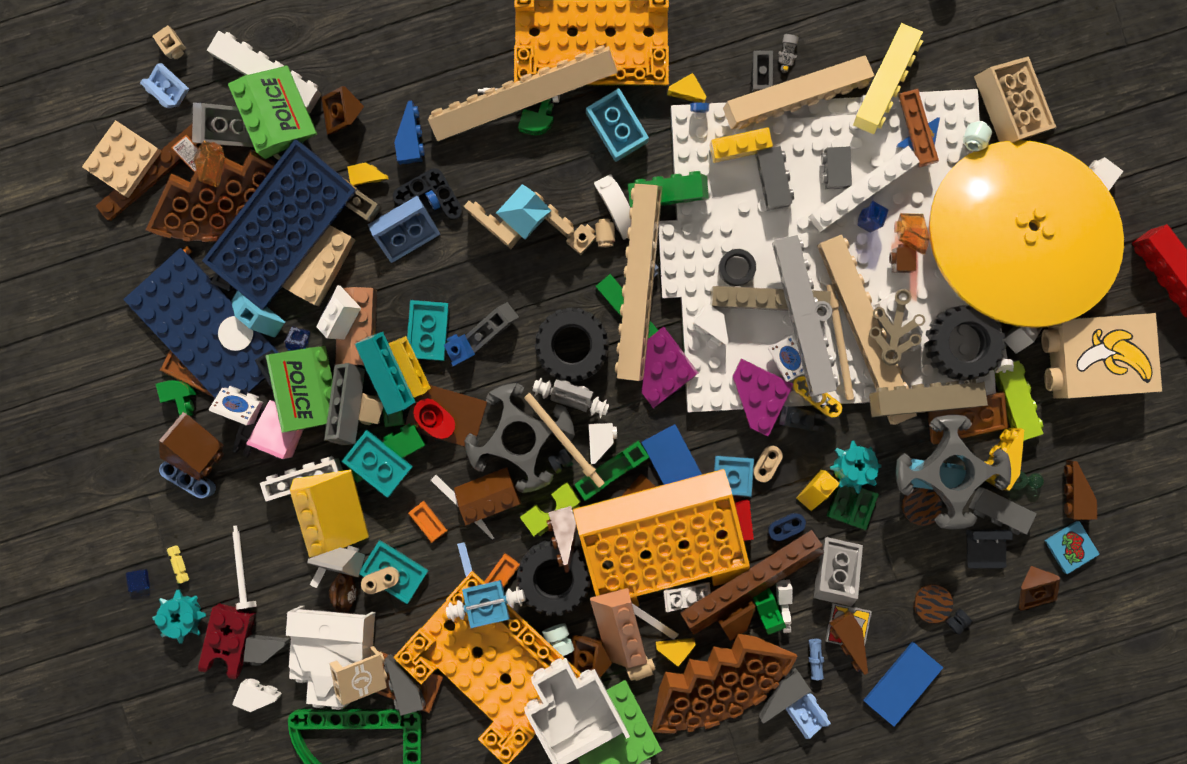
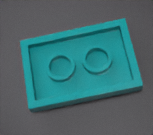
M410 300L407 339L417 359L445 361L446 349L444 344H446L449 303Z
M368 430L364 432L342 460L343 463L387 498L413 467Z
M379 540L361 568L360 575L365 577L386 567L396 568L400 574L399 581L394 586L384 590L408 604L429 570ZM386 574V579L388 581H391L392 576L390 574Z

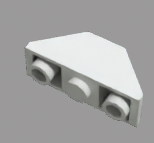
M710 582L681 584L666 588L664 590L666 612L690 607L711 593Z

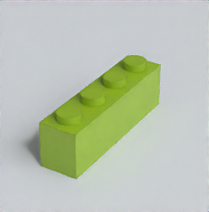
M1013 361V371L1006 370L1005 373L1003 371L995 373V382L998 391H1003L1005 394L1006 412L1010 427L1022 428L1024 430V441L1042 435L1043 423L1037 416V405L1031 398V387L1025 380L1024 366L1019 361Z

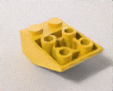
M1022 428L1005 429L1000 435L1001 440L998 445L991 449L987 462L984 461L992 465L995 462L993 460V453L999 448L1008 453L1011 464V482L1004 490L1010 491L1021 472L1024 430ZM992 475L990 478L985 480L994 487H996V482L994 481L996 478L995 475Z

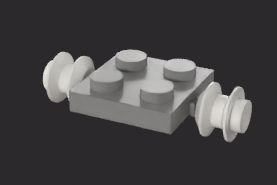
M540 378L539 381H535L532 390L535 392V396L540 393L544 399L551 395L550 400L587 412V409L591 406V415L596 412L599 413L600 418L602 415L606 416L609 404H606L607 400L600 402L599 397H596L592 403V391H589L584 386L577 387L571 385L566 380H556L553 388H551L550 380L544 383L542 378Z

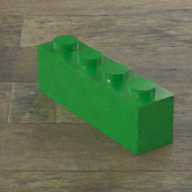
M700 171L689 172V175L686 176L672 174L671 178L665 179L663 176L653 177L651 181L637 179L634 180L635 183L628 184L629 205L632 208L631 191L635 184L662 186L661 206L709 199L708 179Z
M410 423L400 428V433L396 435L391 433L383 438V443L401 458L427 445L417 425L411 426ZM352 470V474L356 482L364 480L360 475H358L355 471Z

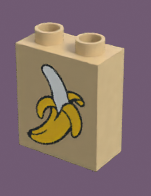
M1156 313L1072 319L1062 324L1048 326V330H1043L1041 336L1042 348L1045 353H1050L1051 368L1045 370L1044 382L1046 389L1053 391V398H1078L1162 391Z

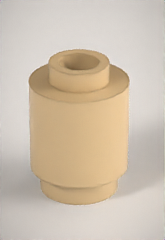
M599 219V223L595 224L598 247H612L615 241L614 222H610V219Z
M646 656V664L631 668L626 667L631 681H638L653 675L652 671L656 669L652 658L648 660Z

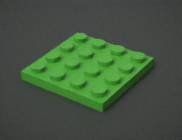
M626 680L607 689V692L622 718L630 737L626 739L624 733H621L578 757L580 764H639L662 751Z

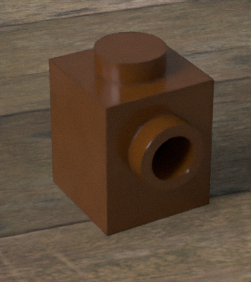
M899 244L898 247L892 249V252L889 254L892 273H912L916 271V247H910V244Z

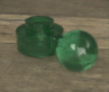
M1021 471L1019 475L1021 481L1017 484L1014 483L1012 488L1019 490L1028 484L1030 487L1037 489L1043 485L1044 479L1037 473L1027 477Z

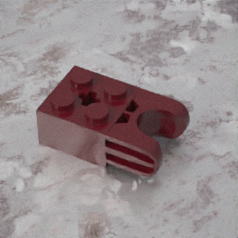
M224 604L212 607L198 665L200 672H206L212 668L215 658H222L228 665L227 676L234 680L239 677L244 662L246 638L252 633L256 612L236 609V607Z

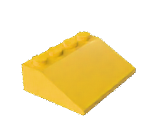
M352 470L293 479L290 493L309 557L318 556L337 548H344L369 537Z

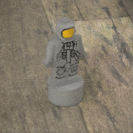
M784 34L782 42L784 43L783 52H778L779 63L782 64V73L788 72L789 66L793 65L797 57L793 53L795 46L798 45V36Z

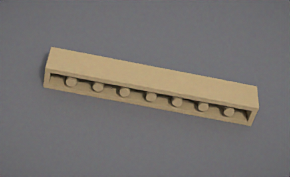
M865 55L729 100L723 107V111L731 130L735 128L744 129L750 123L756 122L758 124L765 121L768 117H779L785 111L790 110L794 112L803 105L812 106L821 99L829 100L835 97L836 94L842 93L844 95L851 92L854 88H865L870 84L869 82L874 77V73Z

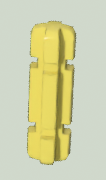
M173 546L168 548L167 552L172 558L170 561L174 574H177V583L180 584L188 581L189 578L188 574L184 571L186 568L182 556H179V547Z

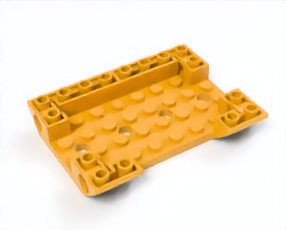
M515 0L514 83L520 81V78L526 74L533 76L538 74V71L542 68H554L560 61H572L575 59V56L581 53L590 54L594 52L593 49L604 45V47H610L618 73L586 85H668L669 0ZM532 28H538L540 34L534 37L529 34V31ZM570 28H576L578 34L571 37L567 34V31ZM608 28H613L616 34L609 37L605 34V31ZM651 28L654 34L651 37H647L643 33L644 29Z
M724 469L573 509L596 596L628 588L632 604L638 607L637 596L711 577L713 586L730 582L750 569L733 495ZM719 530L727 532L724 538L716 537ZM687 540L689 544L686 548L678 547L679 542ZM644 550L651 552L648 558H642L640 554ZM610 560L613 562V566L608 569L602 566L603 562Z
M471 571L450 594L438 611L410 638L393 658L420 684L437 668L445 674L493 721L478 740L503 764H509L536 734L524 710L529 701L540 699L531 681V677L534 676L533 673L541 668L545 670L557 659L561 658L563 660L565 658L508 604L509 620L470 628L468 614L465 613L463 620L460 617H456L454 622L455 629L453 631L447 630L445 623L447 620H452L448 619L446 614V607H449V602L454 606L457 605L459 600L465 605L462 589L486 584ZM474 647L482 648L483 655L481 657H476L473 654ZM569 662L575 676L579 678L581 673ZM507 673L511 676L509 684L501 681L502 674Z

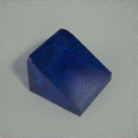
M292 326L285 340L286 349L291 351L306 349L310 331Z

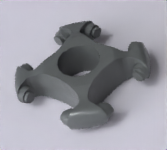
M511 383L495 388L486 397V401L493 405L495 403L498 404L500 399L504 403L499 426L491 439L483 447L477 446L479 443L478 437L469 433L464 440L465 449L472 467L479 472H483L487 464L485 459L481 458L485 453L506 458L518 465L528 475V481L522 479V481L518 480L515 489L521 493L533 492L546 487L553 480L554 475L547 471L541 472L540 476H537L535 473L540 449L552 431L544 421L528 416L512 403L511 396L516 398L518 395L521 396L524 387L518 383ZM556 404L553 413H555L554 417L558 418V421L555 424L562 429V432L571 442L575 436L572 419L566 407ZM515 421L526 422L535 431V446L526 454L512 453L504 443L505 429Z
M945 415L934 418L930 422L929 427L935 432L943 430V437L931 456L912 470L909 468L912 465V459L905 453L897 459L896 481L900 492L906 496L910 495L914 490L911 481L917 478L930 486L941 497L948 508V515L946 513L939 514L935 518V522L940 528L965 529L972 527L977 522L978 518L971 512L962 514V511L974 490L992 475L996 476L994 480L996 482L995 486L1002 491L1011 482V464L1008 453L1003 449H997L993 453V460L995 462L989 465L973 455L959 438L958 429L960 431L967 430L972 425L966 416ZM956 455L964 462L966 474L960 485L949 489L941 481L939 474L940 466L949 456Z

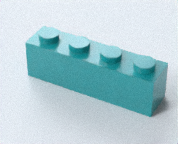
M384 333L374 334L355 343L358 354L364 363L387 415L404 410L415 403Z

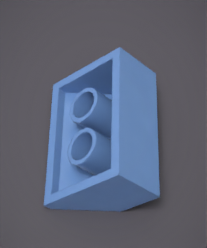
M418 196L368 224L374 239L391 263L440 235Z

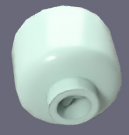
M983 121L972 122L967 126L963 143L971 151L983 150L989 143L992 130Z

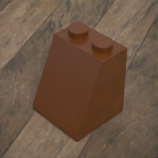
M184 412L159 440L160 458L198 481L203 476L207 477L212 470L211 466L215 462L218 463L224 455L223 444Z

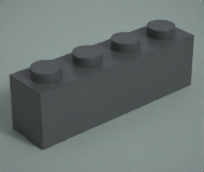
M350 363L335 365L324 440L339 445L355 444L365 369Z

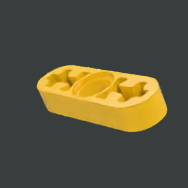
M800 376L793 380L792 389L826 416L837 417L841 414L842 406L840 402L828 393L822 394L821 401L816 403L812 400V396L810 397L809 392L807 396L805 395L807 393L805 389L798 390L799 385L797 381L802 382L804 380V386L808 388L806 378ZM825 401H826L829 405H834V404H835V405H836V406H835V409H836L837 411H836V413H835V412L829 413V410H830L829 407H827L826 405H823V408H822V407H820V405H822Z

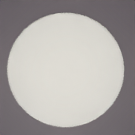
M232 316L221 323L218 337L224 347L236 351L244 349L250 344L253 330L249 329L235 316Z

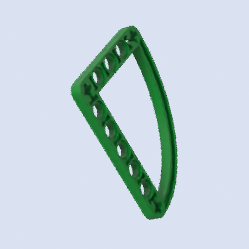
M298 709L293 711L288 717V729L292 744L304 764L321 763L308 749L300 729H403V764H422V716L419 711L405 714L404 718H409L411 714H414V718H417V720L411 723L410 719H405L404 724L401 723L403 716L396 709ZM308 714L307 720H301L299 724H297L296 720H293V718H295L296 715H298L300 719H305ZM314 714L321 716L322 722L320 724L313 723L312 716ZM333 714H338L341 717L339 724H334L331 721ZM352 714H357L360 717L358 724H353L350 721ZM371 714L378 715L379 722L377 724L370 722L369 716ZM396 714L399 720L397 723L392 724L389 722L388 716ZM415 733L418 736V741L415 743L409 742L408 734ZM409 753H416L418 760L416 762L409 761L407 757Z

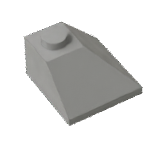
M348 546L347 549L337 548L308 559L307 563L326 570L359 577L365 555L359 553V548Z

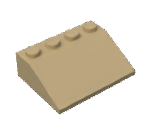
M1029 56L990 67L974 76L999 142L1010 141L1013 143L1056 128Z
M329 226L282 287L304 300L320 306L356 240L340 230Z

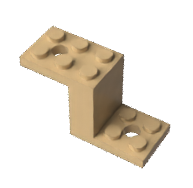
M535 192V193L539 196V198L543 201L544 198H543L541 195H539L537 192ZM468 201L464 205L470 215L510 249L522 237L504 220L499 224V221L491 214L489 216L485 215L484 208L476 201L474 204ZM550 204L548 207L551 209V212L545 219L565 237L570 238L574 233L573 223L566 217L562 219L558 214V210Z

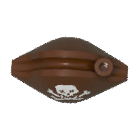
M339 573L330 586L329 598L336 613H348L356 601L358 590L353 576Z

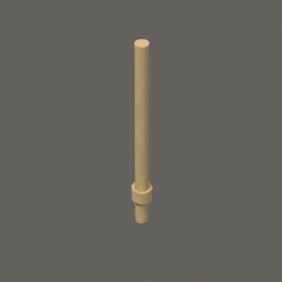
M834 284L826 285L827 291H831L832 321L846 400L854 399L838 309L840 304L839 299L836 298Z
M530 393L527 394L524 399L584 469L583 473L587 477L589 476L598 488L601 487L605 482L595 472V467L585 460Z

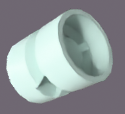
M565 623L552 626L542 632L544 639L562 656L574 651L571 639L567 638L569 632Z

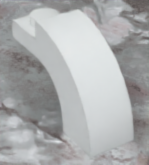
M610 174L594 182V185L624 240L628 238V228L631 227V219L629 218L630 206L619 185Z

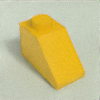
M821 469L797 496V499L812 511L827 499L840 483L828 472Z

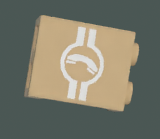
M374 646L370 647L371 657L342 667L337 660L329 663L335 696L342 705L387 688L385 682L387 674L382 664L385 662L384 656Z

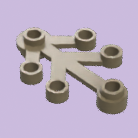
M900 289L895 294V300L898 304L893 325L886 317L883 308L877 307L873 311V316L879 319L891 336L890 344H888L882 337L879 327H872L869 331V335L875 338L882 348L881 358L887 365L898 364L901 360V354L912 346L919 345L922 340L920 335L912 334L908 341L898 346L900 337L925 323V317L917 314L913 317V320L902 326L905 306L911 301L912 297L911 293L906 289ZM901 293L906 294L907 299L905 301L899 299ZM881 309L883 315L877 317L875 315L876 310ZM921 316L923 322L917 324L915 322L916 317ZM873 329L879 330L878 336L871 334ZM913 336H918V343H912L911 339ZM889 352L895 353L894 359L888 358Z

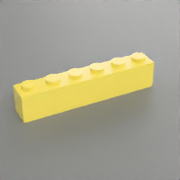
M901 23L856 115L853 126L875 134L877 128H882L886 119L883 115L885 112L889 113L894 103L890 100L892 96L897 97L901 88L898 84L900 81L904 82L908 71L905 69L907 66L911 67L916 57L913 53L914 51L918 52L923 42V40H920L922 31Z

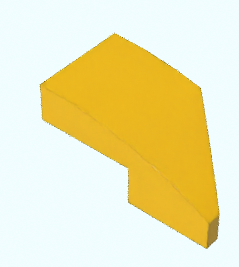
M368 163L348 166L349 179L353 186L388 180L386 174L381 173L375 166Z

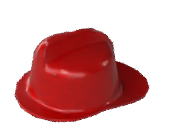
M427 398L420 400L415 405L413 414L417 425L421 429L438 439L448 438L455 430L454 418L436 401Z

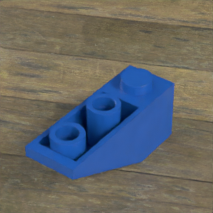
M412 101L407 103L395 139L396 156L400 165L422 162V156L425 155L424 145L420 144L419 137H422L421 125H417V118L420 117L419 109Z

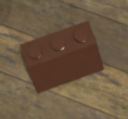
M508 467L454 487L458 507L465 525L521 503Z

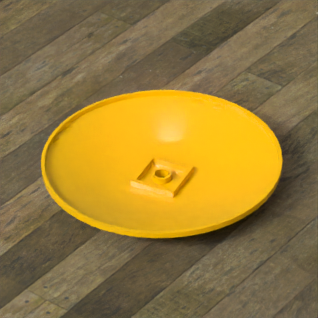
M1018 140L1013 143L1010 141L998 142L987 145L983 150L974 151L960 160L947 173L940 183L931 205L929 216L930 243L937 266L943 277L967 304L980 313L1002 323L1034 328L1054 326L1075 319L1094 307L1106 295L1119 272L1123 258L1124 233L1120 214L1113 197L1101 179L1088 166L1071 154L1056 147L1039 142ZM1030 222L1036 224L1037 231L1029 228Z

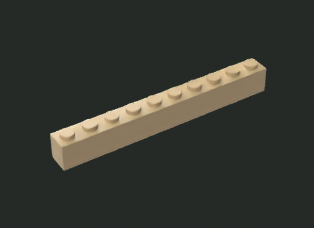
M599 46L593 49L594 52L590 54L581 53L575 56V59L572 61H560L554 68H542L538 71V74L533 76L526 74L520 78V81L515 83L508 81L502 85V88H490L481 96L475 94L468 97L467 101L463 103L457 101L450 104L447 109L442 110V108H438L432 111L428 121L437 141L618 73L610 47Z
M635 184L631 191L633 208H630L629 212L631 227L628 228L627 233L628 239H630L629 247L626 248L628 263L624 268V277L626 278V284L622 289L624 305L622 304L620 309V315L623 317L618 331L619 335H621L620 343L617 345L619 360L615 365V373H617V378L641 381L644 378L662 186Z
M841 234L818 244L817 248L831 282L834 284L836 294L875 388L888 387V390H894L896 386L906 385V389H909L907 383L903 382L900 376L902 374L900 366L898 364H885L881 358L882 348L875 338L869 335L872 327H879L882 337L884 339L887 338L884 328H881L878 323L879 319L873 316L872 298L869 292H866L863 285L865 282L863 276L857 272L855 257L850 255L848 240L843 238ZM873 329L871 334L878 336L879 330ZM889 352L887 356L889 359H893L895 355L894 352ZM912 413L887 417L890 424L895 425L917 415Z

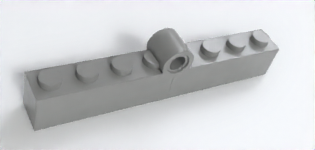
M798 235L774 240L772 247L810 397L836 391V386L839 385L836 374L833 375V359L827 352V347H829L826 335L823 336L822 328H824L823 322L832 315V307L828 302H818L817 298L813 296L814 284L812 278L808 277L809 264L807 259L803 257L804 244L802 240H799ZM818 308L823 310V316L817 313Z

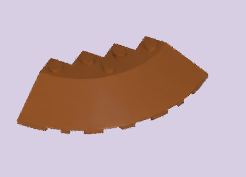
M251 149L243 166L224 157L217 174L200 166H197L190 182L171 174L146 230L168 238L183 239V241H218L276 165V162L270 158H263Z
M737 634L732 649L713 647L707 662L689 659L684 674L665 672L659 687L652 732L676 733V730L692 732L695 728L705 726V729L720 725V721L742 715L745 709L753 704L755 706L767 698L766 694L771 689H776L779 686L778 682L784 675L787 676L797 659V655L758 637Z

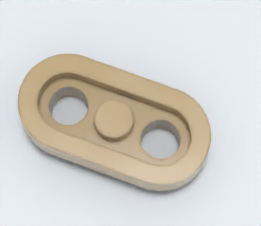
M768 446L762 452L753 469V475L758 481L767 482L775 473L783 456L782 451L778 447ZM770 452L775 453V457L773 459L769 458ZM762 468L766 470V473L763 476L759 474V471Z
M386 567L368 574L361 581L362 590L367 594H374L397 584L400 574L394 567ZM386 574H390L392 576L391 581H388L386 579ZM368 581H372L374 583L373 588H370L368 586Z

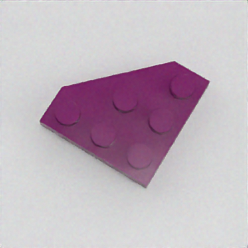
M665 327L657 331L647 341L642 394L651 406L655 408L699 374Z
M741 358L732 377L749 427L763 435L769 436L782 406L793 387V383L786 382L784 379Z

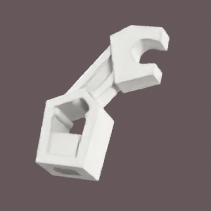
M781 580L776 583V597L778 605L781 606V616L786 625L783 633L791 632V616L788 604H792V586L790 580Z

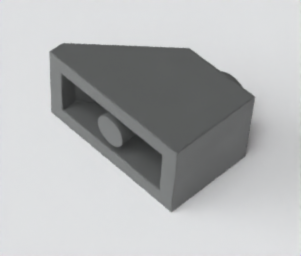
M251 634L246 638L244 661L250 662V665H262V663L289 643V638Z

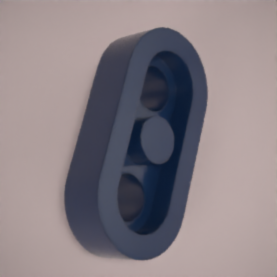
M798 513L789 514L772 522L768 527V534L776 541L784 540L801 532L805 528L806 521ZM794 519L798 520L796 526L792 525V520ZM776 527H780L781 529L780 533L775 534L774 529Z

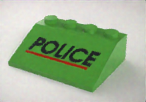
M288 66L245 75L228 83L256 153L267 159L288 149L295 139L302 142L317 135Z
M326 346L266 355L281 432L327 425L333 380Z

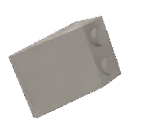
M193 103L192 142L254 147L238 107Z
M825 537L823 543L825 553L820 557L814 598L852 606L858 599L863 545Z

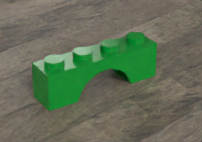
M637 440L596 468L595 472L605 482L601 487L598 488L589 476H584L575 482L574 485L584 500H587L610 482L649 458V456Z

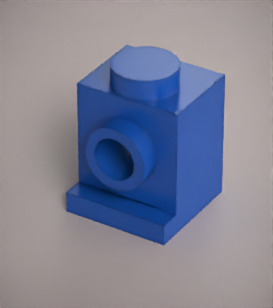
M455 334L447 338L448 343L444 344L453 366L475 355L465 334L460 337Z

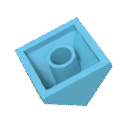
M522 184L496 214L520 236L526 239L551 212V209L536 193Z

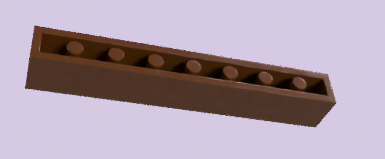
M811 530L680 613L695 635L824 554L823 545Z

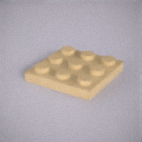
M115 120L82 167L129 198L162 151Z

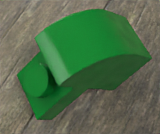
M551 98L541 102L538 113L523 109L518 127L519 132L541 135L551 128L554 122L553 117L548 116V114H552L554 103H551Z
M173 380L156 384L160 403L176 400L179 416L183 412L189 416L194 415V404L189 399V397L196 395L192 386L182 381Z
M770 588L753 598L768 635L786 628Z

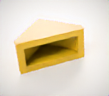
M693 73L669 86L667 95L695 103H705L706 95Z
M694 638L656 642L657 650L677 666L682 663L695 646Z

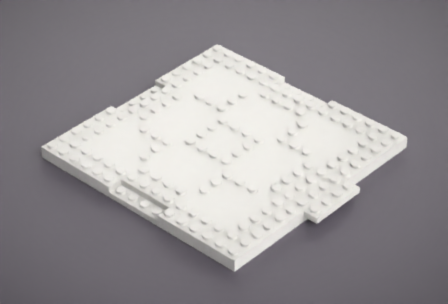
M978 89L919 92L928 123L937 117L940 118L935 141L939 162L920 168L916 164L820 233L809 219V216L848 189H825V184H822L824 165L821 164V153H824L827 147L850 146L853 185L902 151V148H897L896 146L909 137V132L898 95L896 98L892 96L890 101L894 103L889 113H884L885 122L881 129L877 128L875 134L853 126L866 95L856 98L821 99L812 106L806 104L797 111L791 112L788 110L779 117L774 118L771 116L761 123L753 122L744 129L735 128L732 130L723 111L726 103H710L709 111L706 113L691 112L690 105L671 106L674 174L686 176L689 175V172L700 171L707 176L709 193L708 200L676 204V220L659 221L658 227L662 299L681 298L684 354L699 373L685 384L687 412L743 409L732 377L741 358L784 379L768 347L794 333L789 311L715 308L724 314L729 341L725 346L722 344L718 346L710 340L711 336L707 333L702 335L694 329L696 326L693 324L707 303L710 305L712 286L783 289L772 247L774 240L798 235L799 240H802L804 244V251L802 253L804 259H807L809 264L807 273L808 277L813 280V290L827 291L826 285H831L832 282L817 245L842 234L843 238H846L849 242L850 249L848 250L850 255L856 259L857 272L863 276L865 282L863 285L866 292H869L872 298L871 306L873 310L875 309L874 305L887 295L896 293L900 289H906L911 293L912 297L905 307L912 317L917 314L925 317V323L919 326L924 334H926V330H930L929 324L931 321L936 320V316L941 312H945L953 307L969 305L950 287L937 266L930 243L929 216L935 193L942 180L960 160L974 152L966 148L963 143V137L970 123L980 121ZM769 127L773 147L781 146V150L785 151L786 154L785 169L789 170V188L793 189L794 192L792 204L789 207L767 211L756 156L750 155L713 163L709 146L712 139ZM899 244H910V247H916V271L912 273H892V264L889 263V254L892 252V249L898 247ZM732 249L746 250L756 261L754 277L742 286L728 285L719 275V262ZM734 256L727 261L726 271L731 278L741 279L746 276L749 267L744 258ZM901 293L899 299L905 301L907 299L906 294ZM839 301L840 307L838 309L854 399L846 400L832 315L823 322L824 328H822L823 336L826 335L829 347H827L828 355L832 356L834 363L832 371L833 375L836 374L839 385L836 386V391L828 392V394L840 402V404L870 402L869 394L876 392V388ZM817 312L820 316L824 315V312ZM918 316L915 321L917 324H921L923 318ZM878 321L880 327H881V328H884V326L882 325V323H881L880 321ZM969 325L956 326L950 334V350L960 361L974 359L980 348V339L977 332ZM884 328L887 334V338L885 340L888 344H890L891 336ZM924 344L913 352L905 351L901 354V360L898 363L902 371L900 376L902 381L907 383L909 389H912V385L924 384V387H929V384L941 382L942 386H946L947 382L959 381V384H964L965 380L950 379L947 375H941L938 372V368H933L930 364L932 362L931 358L926 356L928 347H924ZM990 370L988 375L976 379V383L985 382L986 395L996 393L994 370ZM797 381L799 385L798 390L805 389L807 391L805 395L807 396L809 390L804 386L805 381ZM791 389L783 406H810L812 404ZM822 394L812 396V400L816 403L822 399Z

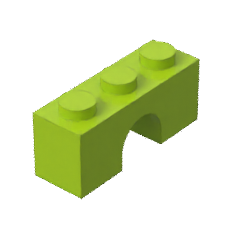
M568 482L551 494L557 504L555 510L571 506L573 511V509L580 507L578 503L581 500ZM537 504L520 517L533 536L537 533L541 536L549 530L546 520H549V514L541 511Z

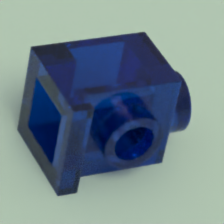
M871 201L870 206L861 210L858 226L870 233L883 227L889 209L875 201Z

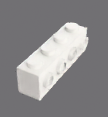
M327 457L321 459L322 463L318 465L312 462L303 465V469L299 471L293 468L284 471L285 475L278 477L277 474L266 477L267 481L260 483L265 501L291 494L290 488L293 479L343 471L339 458Z

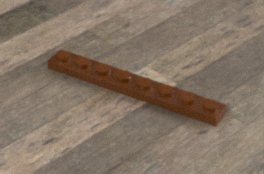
M193 123L161 150L162 152L129 198L117 190H113L96 205L108 221H112L182 161L180 156L171 147L185 135L192 140ZM194 142L197 145V147H199L202 144Z

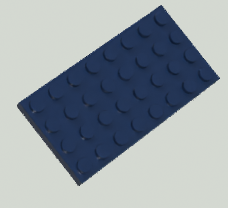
M295 139L202 262L258 308L263 310L272 301L358 189L300 141Z
M180 248L123 300L215 399L222 388H229V386L240 389V393L247 396V393H250L265 379L255 359L272 349L274 353L280 352L262 333L254 330L250 344L244 349L230 350L221 344L218 330L225 319L235 316L232 302L217 285L211 283V278Z

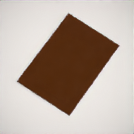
M430 385L431 388L427 392L414 397L415 403L410 407L405 425L409 423L411 426L417 425L413 414L414 407L420 400L428 398L436 401L450 413L455 421V430L452 435L441 440L465 446L464 440L469 433L475 436L478 435L487 401ZM417 425L421 434L433 437Z

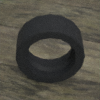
M732 249L721 258L718 265L719 275L728 285H745L755 275L756 261L748 251ZM734 256L742 257L748 263V273L741 279L731 278L726 271L727 261Z

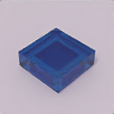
M147 569L126 573L129 592L150 588Z

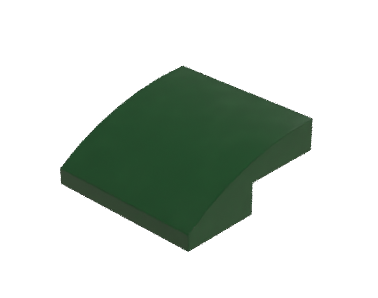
M837 486L826 516L866 530L879 494L861 488L860 493H857L854 487L843 486L840 488Z

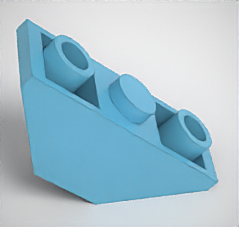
M239 291L236 292L231 300L235 317L249 329L276 337L285 324V321L268 307L261 310Z

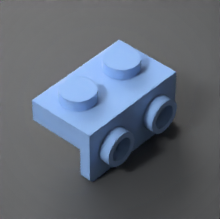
M162 63L155 66L148 79H142L140 82L145 87V90L158 99L159 103L166 108L179 107L189 91V88Z
M811 693L806 694L786 708V711L806 739H810L822 727L831 724L827 714L816 703V698Z

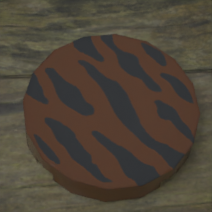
M915 488L910 495H905L902 502L903 513L910 522L916 525L926 526L932 524L942 509L939 496L934 491L925 488Z
M928 584L923 586L915 595L913 604L915 612L921 619L929 623L944 621L953 610L951 594L939 585Z

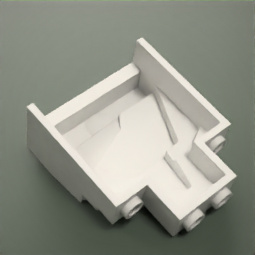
M299 606L288 611L286 636L291 637L289 679H296V682L299 683L308 682L306 704H313V707L316 708L332 706V709H343L348 704L342 705L335 696L329 663L337 660L342 667L371 657L370 647L373 646L375 612L367 615L304 610L305 606Z
M560 658L552 662L551 666L545 670L541 668L533 673L534 676L531 677V681L540 699L529 701L524 710L552 764H567L621 733H624L626 739L630 737L622 718L595 669L586 670L577 678L568 660Z

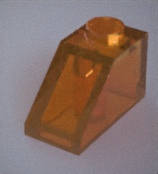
M204 140L194 156V162L199 181L218 187L220 185L225 156L222 147L215 142L210 143Z
M900 213L898 221H895L894 232L897 233L899 241L921 254H926L930 238L924 214Z

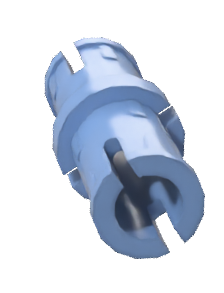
M810 639V657L808 659L811 664V679L822 680L824 679L822 668L824 657L821 653V640Z

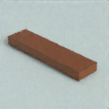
M914 89L900 93L898 97L915 156L920 161L918 167L938 163V155L919 90Z

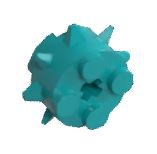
M851 441L850 449L845 451L839 448L835 449L838 458L834 461V465L830 467V470H833L836 478L840 479V484L838 485L840 488L843 486L854 487L856 492L860 493L862 485L868 483L875 486L877 484L875 478L881 464H878L872 447H860L856 445L855 441Z
M176 590L172 599L168 601L162 598L159 599L161 606L157 611V615L153 616V620H155V624L162 632L161 637L177 638L179 643H183L185 635L188 633L200 634L197 627L201 622V618L206 616V613L200 611L201 607L197 602V596L192 598L189 596L184 597L180 590Z

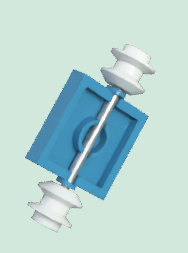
M501 580L464 588L462 592L465 605L459 600L457 605L454 606L449 602V607H446V614L448 619H452L455 622L456 617H460L463 620L465 613H467L470 628L509 620L507 603L512 608H514L515 603H519L522 606V602L525 601L524 591L516 587V591L512 592L508 589L506 595H504Z

